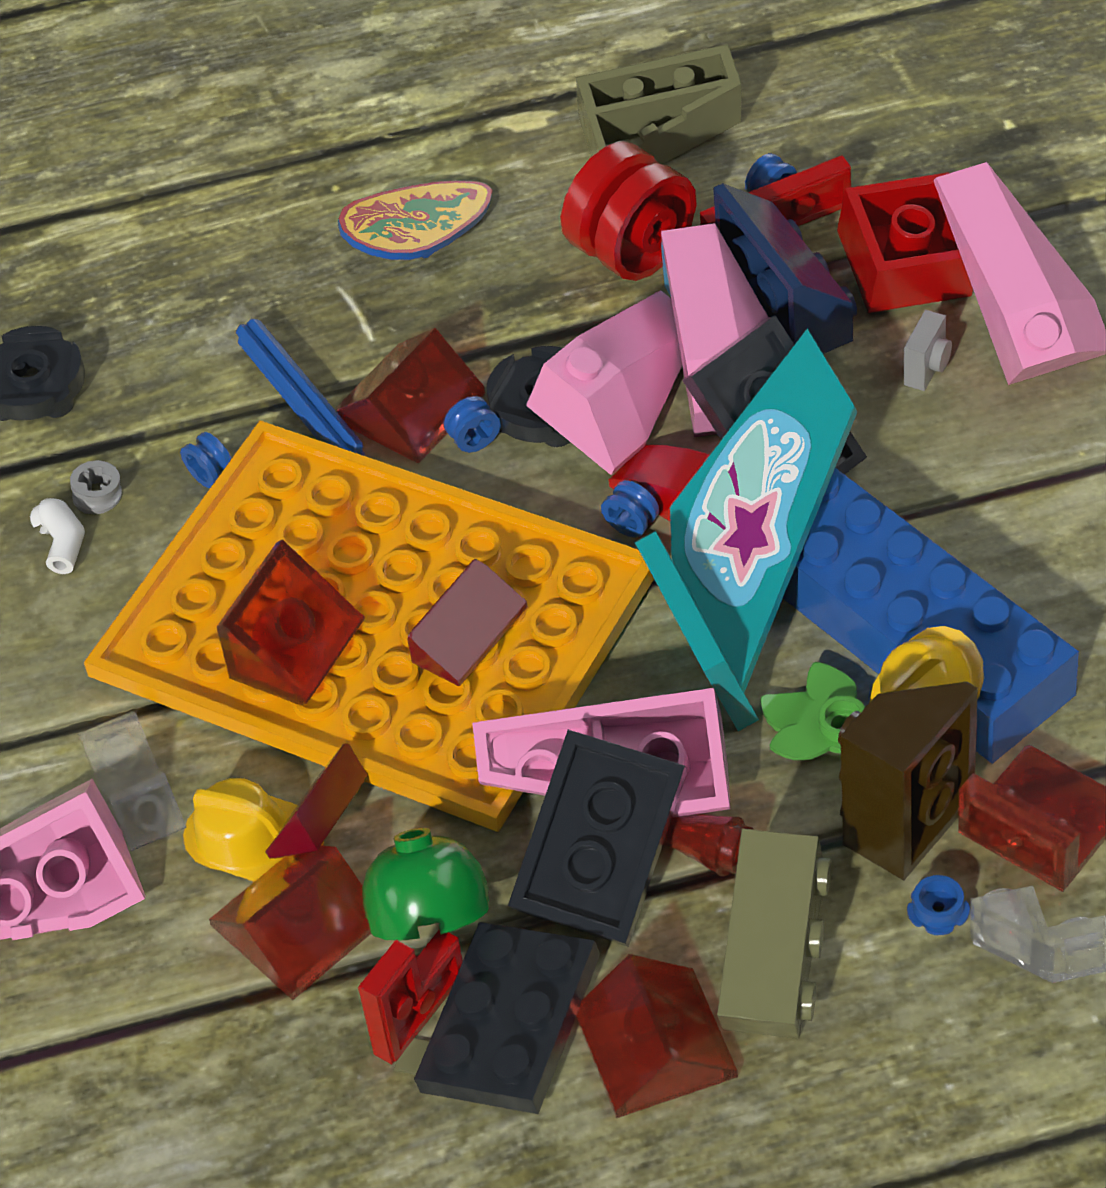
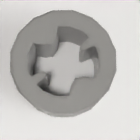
M100 460L88 461L79 465L70 476L73 503L81 512L93 515L101 514L113 509L119 503L122 496L120 474L112 464ZM104 483V485H100L101 490L91 491L92 484Z

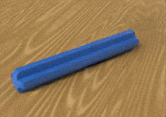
M250 319L246 324H240L236 330V334L239 337L238 344L316 439L365 456L361 440L266 326L258 319Z

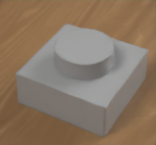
M929 310L923 312L904 346L905 386L925 391L936 371L942 373L946 368L952 350L951 340L946 339V315Z

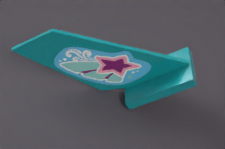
M808 329L670 506L671 557L656 531L635 542L701 668L738 731L759 720L745 695V690L857 415L853 402Z

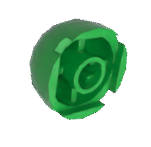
M428 828L410 829L394 836L395 845L386 848L374 859L366 872L362 887L363 906L370 932L374 937L384 940L420 939L418 926L436 923L439 924L441 934L455 931L477 921L490 908L487 881L480 863L464 844L444 836H431V831Z

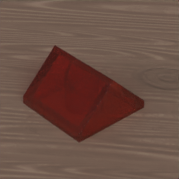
M433 328L399 343L352 390L335 410L352 430L419 464L448 434L444 429V420L449 410L457 402L467 397L477 396L482 398L486 393L485 386L439 331Z
M282 539L276 542L216 627L229 679L301 706L307 704L365 617Z
M321 845L317 851L284 857L209 919L210 925L292 1000L371 935L363 906V885L335 846Z
M628 954L581 1000L576 1020L616 1119L738 1077V1070L693 968Z

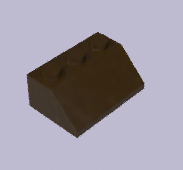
M959 682L879 693L862 712L855 711L849 715L838 735V743L841 746L839 780L842 784L840 816L843 822V845L904 881L975 798L978 687L969 682Z

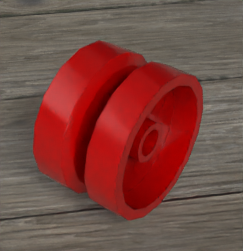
M620 141L607 145L589 158L571 183L565 195L560 216L562 234L570 244L588 256L597 257L606 268L621 278L632 281L641 280L653 275L663 267L661 231L692 226L697 207L696 189L687 177L670 166L659 164L654 156L633 143Z

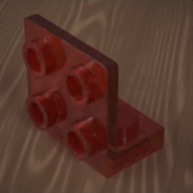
M1027 745L994 784L973 773L959 789L958 833L1064 892L1106 840V786L1043 751Z

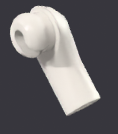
M46 498L31 511V524L33 528L41 524L39 532L41 534H50L53 537L46 560L47 567L58 574H69L73 571L85 530L64 501Z

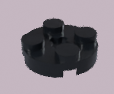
M26 326L13 329L1 335L3 343L0 344V421L10 419L34 420L46 416L59 418L68 414L74 406L73 398L80 392L85 379V368L81 353L74 341L71 344L63 339L62 332L46 326ZM37 368L38 373L36 375L26 378L22 377L27 374L28 369Z
M562 347L531 348V356H525L515 361L514 354L503 359L493 369L488 378L486 390L490 410L500 419L501 427L499 432L506 433L521 441L544 442L551 447H562L571 443L526 406L544 363L563 349Z

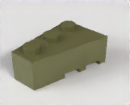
M728 44L576 77L578 117L591 157L607 145L625 141L637 145L654 156L659 164H665L741 123V81Z
M742 829L717 1013L723 1030L799 1039L802 1020L812 1021L816 1001V982L808 980L812 958H820L824 920L818 919L821 898L822 896H828L832 865L831 858H824L822 856L818 836Z

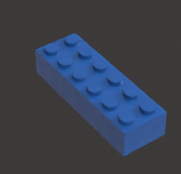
M834 469L783 599L878 674L881 672L883 662L893 649L909 641L926 628L947 626L962 631L976 644L983 659L984 681L979 698L977 699L976 752L993 764L1076 696L1079 651L838 469Z

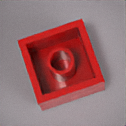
M949 172L845 188L837 232L868 313L972 296L973 287L934 184L936 177L949 174Z

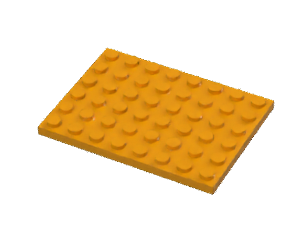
M259 420L86 658L84 665L88 677L323 766L328 764L343 743H348L367 773L365 782L499 832L523 792L479 783L472 723L575 708L654 578L638 549ZM477 559L487 565L527 601L528 607L459 687L412 663L407 638L410 631L472 560Z

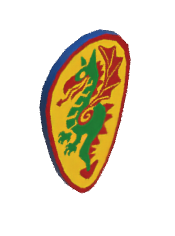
M439 181L376 193L355 200L345 206L338 218V228L344 240L352 247L368 255L390 260H411L420 257L425 259L455 241L483 218L489 209L492 189L487 184L477 181Z

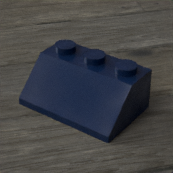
M724 183L713 187L715 224L768 318L774 315L777 317L794 345L808 329L823 354L852 342L853 317L857 315L854 297L846 286L840 287L832 278L823 256L819 252L813 253L805 244L796 222L793 219L786 220L771 201Z

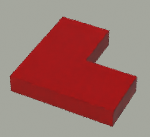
M439 929L417 958L413 948L395 940L360 983L358 990L375 1056L391 1065L394 1061L396 1062L447 998L463 963L458 937L449 932L441 934Z

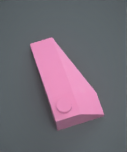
M985 162L936 177L934 184L1008 385L1106 355V329L1095 299L990 165Z
M715 223L661 231L684 378L768 318ZM686 387L694 437L717 434Z
M660 290L577 336L544 363L526 406L610 475L615 473L645 446L682 367L672 299Z
M714 688L472 723L478 779L482 785L545 796L567 730L569 729L686 766L688 771L672 817L730 809L728 762L722 716Z
M93 779L46 802L0 828V940L33 937L34 934L68 928L69 931L89 928L144 900L146 897L122 831Z

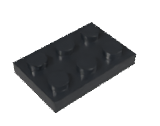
M775 315L763 320L682 380L721 440L794 346V343ZM851 431L835 467L844 475L867 458Z
M568 729L508 906L513 910L629 947L688 771L686 766Z
M479 922L414 1077L420 1093L539 1114L600 957L595 940Z

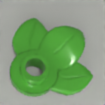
M813 662L809 669L806 692L766 694L761 696L760 699L763 715L767 723L778 732L770 743V750L791 760H810L828 751L841 753V746L838 743L840 729L837 728L842 727L850 714L855 711L862 712L865 708L863 703L857 699L855 682L837 668L820 662Z

